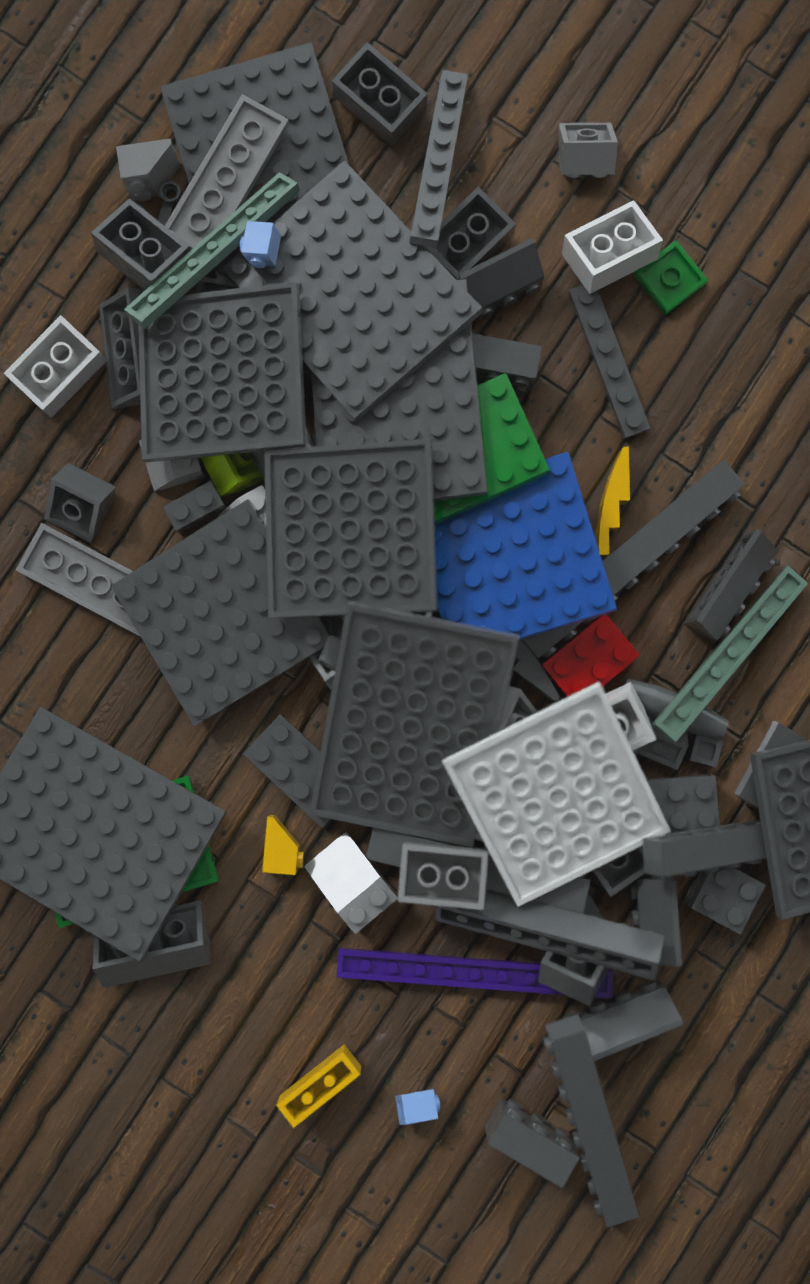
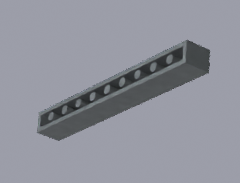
M722 460L602 561L614 601L619 598L616 593L624 587L628 590L639 581L636 576L640 572L645 570L648 573L660 563L657 560L659 556L664 552L668 556L680 546L677 541L684 535L687 538L694 535L700 529L698 523L704 518L709 522L720 513L721 510L718 507L726 501L730 504L741 495L739 489L745 483L725 460ZM594 618L585 620L583 622L585 625H587ZM581 622L522 639V642L531 650L536 659L542 656L545 660L557 650L554 646L561 639L567 642L577 633L575 627Z

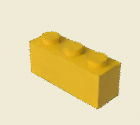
M344 1044L279 1096L276 1106L294 1128L356 1079L361 1073V1065Z

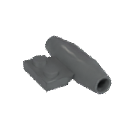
M628 678L623 683V685L632 683L644 706L650 724L657 719L678 694L658 685ZM705 707L675 743H671L652 726L656 740L632 751L678 770L689 746L687 733L721 740L726 733L729 721L710 708Z

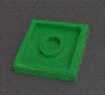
M677 240L659 253L657 260L636 270L633 274L665 315L709 282Z

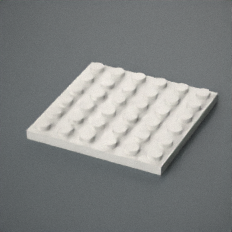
M599 682L442 760L518 907L642 846V838L660 836L670 832L667 822Z

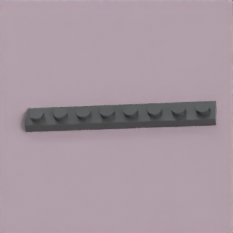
M442 69L410 235L411 244L437 248L468 79V74Z

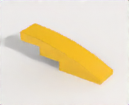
M623 447L618 453L600 502L595 540L601 558H606L610 555L609 531H616L620 528L619 505H626L630 501L629 447Z

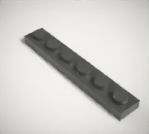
M584 285L569 289L568 295L623 439L625 440L649 431L651 428L598 290L589 294Z

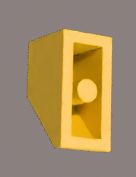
M269 815L267 817L262 872L296 875L298 868H303L304 852L299 851L300 844L277 816Z

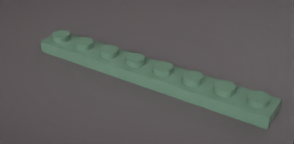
M279 172L124 309L127 316L146 329L240 245V240L245 235L247 221L266 222L300 192L298 183Z
M788 565L784 567L651 725L671 743H675L808 583Z

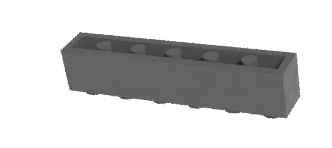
M760 819L642 838L644 873L656 875L658 880H672L676 874L693 876L697 874L698 870L715 872L719 871L720 866L737 868L741 866V862L759 864L762 863L763 858L767 859Z

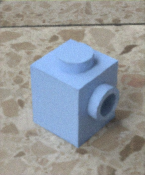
M247 221L245 235L240 240V251L248 263L254 267L276 266L281 234L274 223Z
M434 1089L395 1096L400 1125L438 1119L437 1112H440V1101L438 1096L434 1095Z

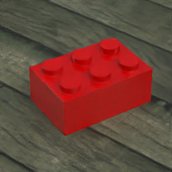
M607 614L595 619L544 661L541 666L546 671L553 685L566 699L598 682L603 687L637 659L640 654Z

